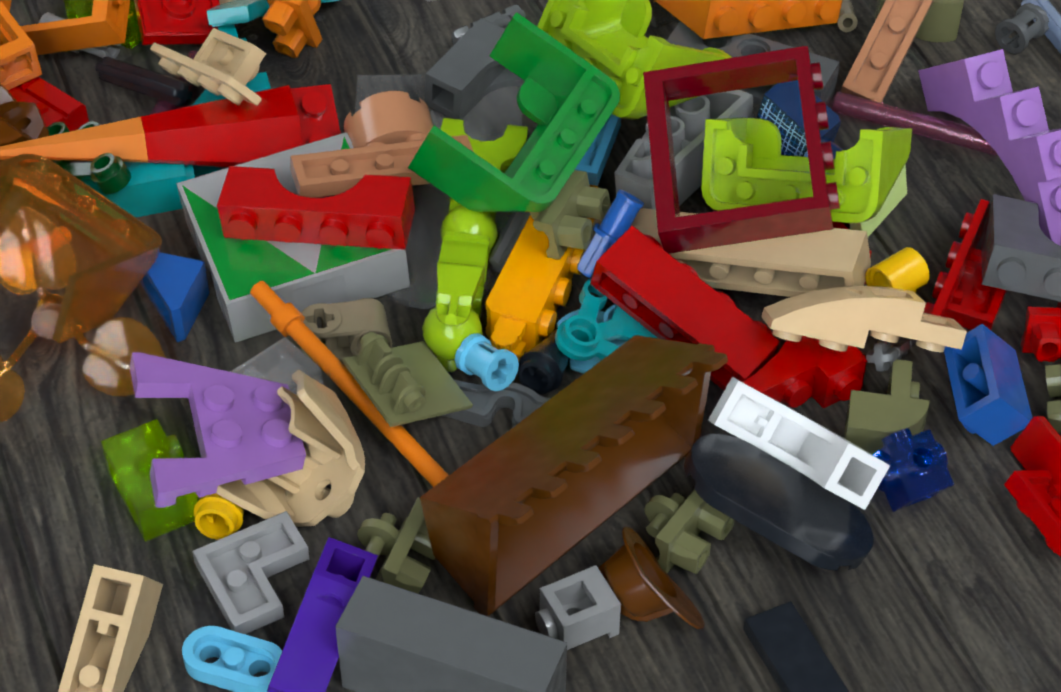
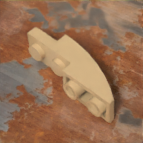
M851 286L811 291L764 307L761 316L768 327L773 329L772 334L776 337L795 342L801 341L802 336L820 339L819 344L821 346L836 351H847L848 345L864 349L869 330H871L870 336L876 339L897 343L899 337L916 340L917 346L934 352H944L945 346L962 350L967 333L954 319L923 313L926 302L914 291L890 287Z

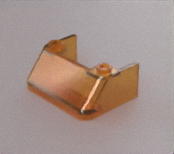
M22 154L0 161V252L14 247L22 249L30 258L67 283L52 339L62 343L111 321L157 260L162 244L161 236L155 230L48 158L35 154Z

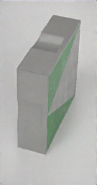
M347 132L236 166L275 169L277 179L281 185L288 191L298 195L290 170V156L351 149L353 145ZM229 168L176 183L185 221L201 260L205 262V266L211 272L217 300L235 343L277 330L270 322L271 315L250 294L252 287L259 281H265L285 303H292L300 312L306 307L317 303L331 304L355 301L362 298H376L410 287L406 250L224 238L217 203Z

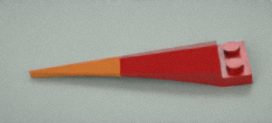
M331 84L290 88L287 85L254 92L262 98L258 106L245 100L240 105H236L228 99H221L0 146V160L93 161L101 154L111 153L114 156L120 157L123 162L229 167L339 135L341 131Z

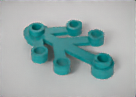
M591 279L584 283L579 294L581 307L578 315L571 316L563 321L555 333V342L559 350L567 357L578 361H587L594 357L604 359L620 347L609 342L611 340L619 338L627 342L634 335L657 338L618 305L615 307L611 320L597 323L598 311L604 308L608 297L590 284ZM589 292L595 293V294H597L599 297H594V296L591 295Z

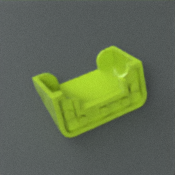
M548 0L537 26L614 80L620 91V101L612 114L619 118L631 120L647 116L643 72L733 58L723 50L713 47L699 50L670 44L661 37L650 35L647 38L644 36L652 17V7L649 0ZM700 96L669 101V107Z
M746 117L706 119L701 185L702 196L706 204L717 211L813 197L808 157L781 155V133L777 126L769 120ZM885 127L877 130L861 129L860 139L855 146L848 150L836 151L835 159H833L835 169L826 170L827 183L836 182L840 206V209L831 210L832 221L859 223L868 221L877 215L909 158L912 128Z

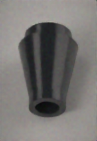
M557 329L553 330L546 339L525 353L519 360L518 378L521 384L532 389L537 394H545L558 388L568 363L569 357L559 350L555 342Z

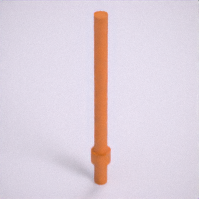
M259 281L252 287L250 294L271 315V324L284 337L290 336L432 487L449 476L402 425L389 426L346 366L304 323V315L292 303H285L265 281Z

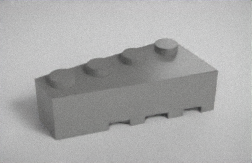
M741 90L703 95L670 107L679 206L702 185L705 120L737 117L754 118L752 94ZM647 122L646 133L642 139H636L615 171L616 194L619 189L624 190L643 201V208L656 209Z

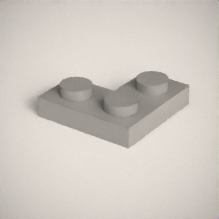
M287 511L192 551L195 565L232 631L242 634H248L284 618L283 605L267 578L310 559L308 546Z

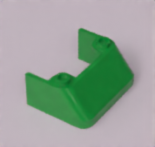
M516 12L489 57L525 81L517 93V104L521 112L538 125L506 172H501L435 125L429 131L408 166L410 170L456 202L476 212H541L546 210L557 197L620 101V91L614 80Z

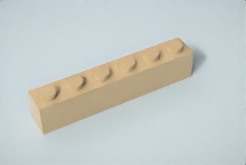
M640 209L631 226H634L643 234L654 237L662 246L657 229L656 209ZM680 212V217L696 213ZM595 219L592 226L596 223L600 224L602 220ZM840 228L669 254L678 262L691 266L697 272L699 278L712 288L786 297L835 287L864 286L865 273L871 266L867 231Z

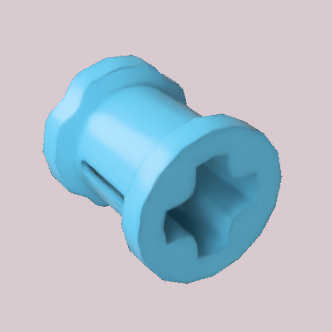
M479 333L466 337L455 355V363L458 369L468 375L475 374L480 377L485 387L497 392L508 387L518 372L519 362L517 356L509 350H498L493 347L491 341Z

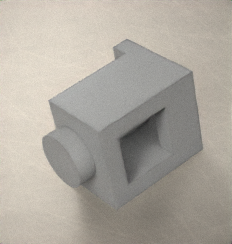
M597 565L541 587L540 611L535 612V620L541 634L567 642V650L605 634H608L610 638L618 635L621 603Z

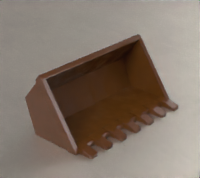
M634 335L420 497L433 555L474 601L473 607L479 614L489 617L688 455L693 444L701 435L711 372L728 362L726 354L714 352L713 345L691 344Z

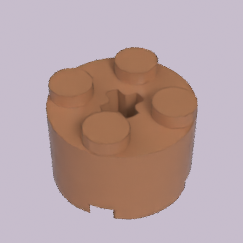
M386 91L365 98L359 102L361 109L353 116L349 112L344 121V131L347 132L353 148L425 140L433 127L427 104L422 99H420V102L410 99L409 93L403 91Z

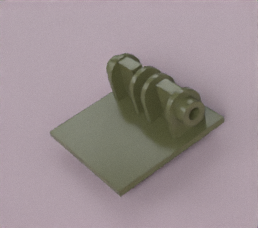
M369 332L360 340L361 349L359 355L345 357L342 360L343 364L390 427L470 409L473 406L424 341L390 348L388 340L383 335Z

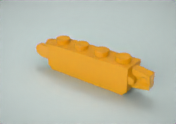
M531 215L485 302V309L487 310L486 335L491 341L492 346L498 350L506 349L513 352L517 356L518 362L525 352L539 344L543 337L547 338L554 330L557 317L556 310L559 305H566L572 288L571 279L574 274H581L577 269V264L585 252L582 249L568 247L560 260L548 258L546 253L549 247L548 237L543 231H538L534 228L533 222L535 220ZM587 218V219H591L592 224H593V222H594L595 219H593V218Z

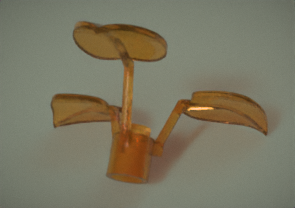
M26 206L21 207L17 211L11 223L0 236V283L7 290L19 295L30 294L37 290L40 299L35 305L31 318L32 328L28 331V334L5 362H3L0 355V422L11 418L22 405L25 385L21 376L11 370V368L19 361L38 336L45 339H57L66 332L71 333L83 349L91 352L83 364V375L91 386L109 395H134L130 372L132 352L166 358L157 337L140 321L129 317H118L104 322L97 329L94 343L88 341L79 330L78 324L71 321L72 308L70 303L64 297L51 294V292L46 290V288L52 290L62 289L71 283L76 269L73 248L62 231L51 220Z

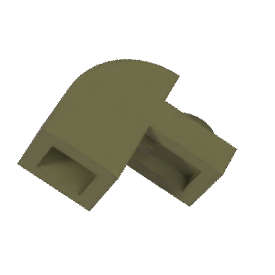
M897 359L892 362L887 395L851 390L845 421L844 439L884 462L896 461L912 453L919 445L923 435L930 400L919 399L920 382L911 381L913 361Z

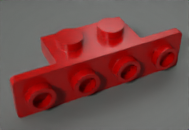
M981 199L975 214L966 213L959 232V238L963 239L962 243L953 242L946 262V267L950 268L949 273L943 271L939 273L932 298L937 299L936 303L927 302L923 313L954 319L962 327L971 330L981 324L992 330L1008 290L982 285L981 250L976 249L981 237L990 201Z
M1034 416L1011 446V452L1025 470L1014 471L1004 486L1015 498L1018 509L1029 517L1044 535L1047 546L1061 557V436L1044 416Z

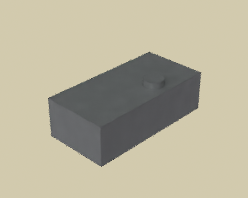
M362 576L335 626L342 687L355 692H566L567 642Z

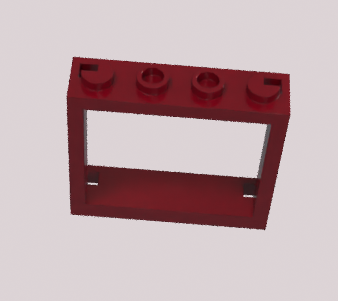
M808 45L643 72L657 229L664 251L670 254L833 229L831 210L840 209L837 184L836 182L827 183L826 170L835 168L831 141L822 142L820 130L829 129L825 101L816 102L815 91L823 90L824 87L820 62L811 63ZM798 80L813 197L680 217L669 101Z

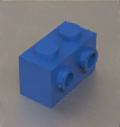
M983 324L966 333L962 350L945 346L944 354L958 419L965 429L971 434H978L993 446L1025 429L1032 419V414L1016 350Z

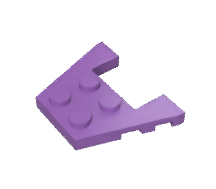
M132 352L130 372L135 398H188L201 458L152 459L149 474L156 508L175 505L178 496L193 492L199 498L217 492L218 485L241 479L247 485L303 469L306 457L303 440L289 432L291 408L277 393V390L282 386L289 390L288 384L150 354Z

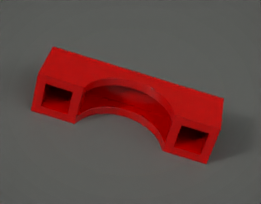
M229 166L217 203L224 238L406 250L415 213L411 177L365 174L356 185L343 193L324 198H310L296 195L284 188L277 179L275 169Z

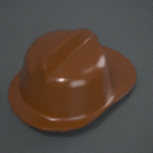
M625 526L622 530L624 544L605 563L598 567L621 603V614L632 620L647 622L675 612L689 625L696 629H703L704 620L693 602L660 567L641 537L632 528Z

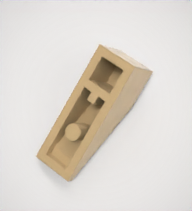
M94 564L58 692H124L149 637L163 584L143 575Z

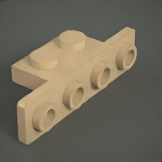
M213 28L194 59L155 42L150 48L153 53L161 58L158 65L177 78L181 76L197 87L201 85L217 96L221 94L236 105H240L245 100L258 106L262 100L260 96L246 87V84L257 75L260 63L266 55L265 52L252 43Z

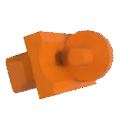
M267 0L270 7L262 20L266 28L278 34L273 41L277 52L297 58L305 44L315 48L318 47L322 41V36L313 15L319 10L321 0Z

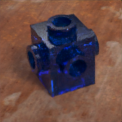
M910 428L892 433L882 439L884 447L873 454L890 465L878 488L885 492L893 512L935 497L955 485L947 469L948 459L942 445L935 441L930 429L912 435Z

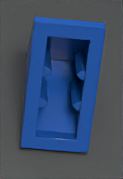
M146 249L136 251L135 256L141 285L176 342L185 340L209 295L205 262Z

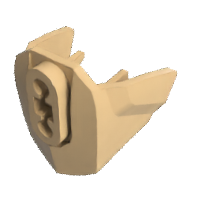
M298 369L292 374V380L297 384L298 395L283 386L277 390V393L291 408L289 432L303 440L306 452L303 469L247 485L241 479L218 485L216 494L264 519H269L287 511L295 526L306 527L316 526L326 516L337 518L348 511L365 473V457L357 433L336 393ZM330 484V485H331V490H330L329 488H327L326 486Z

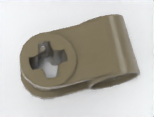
M362 298L355 301L331 304L317 303L306 307L301 312L305 317L304 323L321 341H325L327 348L341 362L345 357L359 355L361 349L360 340L369 332L383 335L388 340L389 347L392 348L393 343L385 308L376 299ZM317 317H321L322 328L317 327ZM301 348L303 359L309 364L318 366Z

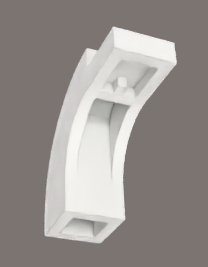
M734 377L731 378L708 419L714 425L751 443L801 472L823 488L864 510L890 465L857 445Z

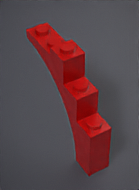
M832 221L833 228L848 229L842 222ZM802 336L799 342L786 340L779 352L756 374L742 382L789 408H796L805 403L810 397H813L824 409L840 400H849L851 390L860 391L862 389L867 360L857 347L848 345L847 351H836L821 346L819 344L820 339Z

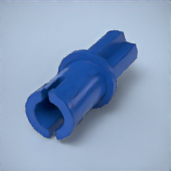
M618 190L617 196L600 224L596 223L593 226L595 234L577 264V269L588 278L592 279L596 261L631 227L639 210L644 206L643 201L624 190Z

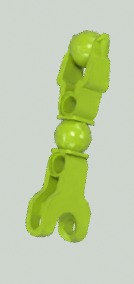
M443 118L441 130L449 136L467 135L464 131V120ZM507 125L503 136L494 141H479L472 139L470 136H468V139L475 154L505 173L527 141L528 126ZM450 198L449 212L442 221L440 228L442 245L439 261L437 262L436 307L429 311L422 327L426 345L436 355L447 372H454L457 369L455 355L462 341L471 334H483L480 317L488 258L498 236L495 223L496 212L472 211Z

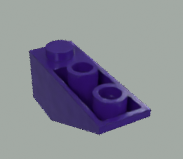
M328 537L267 689L268 692H326L339 659L335 626L362 576L370 578L378 555Z

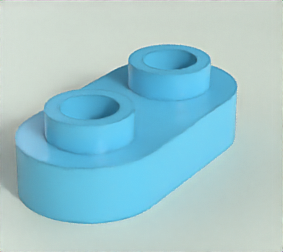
M205 626L193 631L185 639L182 646L185 668L193 679L233 692H268V686L282 653L281 648L272 642L218 626ZM210 657L219 658L214 663L204 662L206 659ZM257 672H267V673H268V674H266V675H264V676H260V677H254V676H253V675L256 674Z

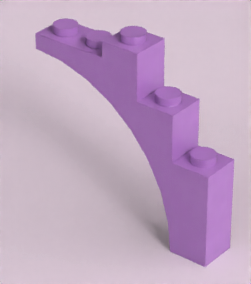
M1003 49L918 70L928 111H942L956 116L980 133L996 151L1011 173L1024 200L1038 203L1039 225L1042 232L1051 241L1061 246V128L1049 130L1039 87L1013 92Z

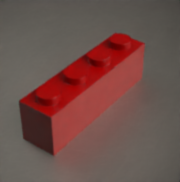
M631 226L596 261L590 284L657 338L691 344L713 345L714 352L726 354L728 362L719 369L712 371L710 375V380L724 391L732 377L742 382L756 374L773 358L780 341L773 336L771 330L765 324L752 320L736 307L734 301L728 295L715 291L699 278L697 272L691 266L678 262L663 250L661 244L654 237L641 233L634 226Z

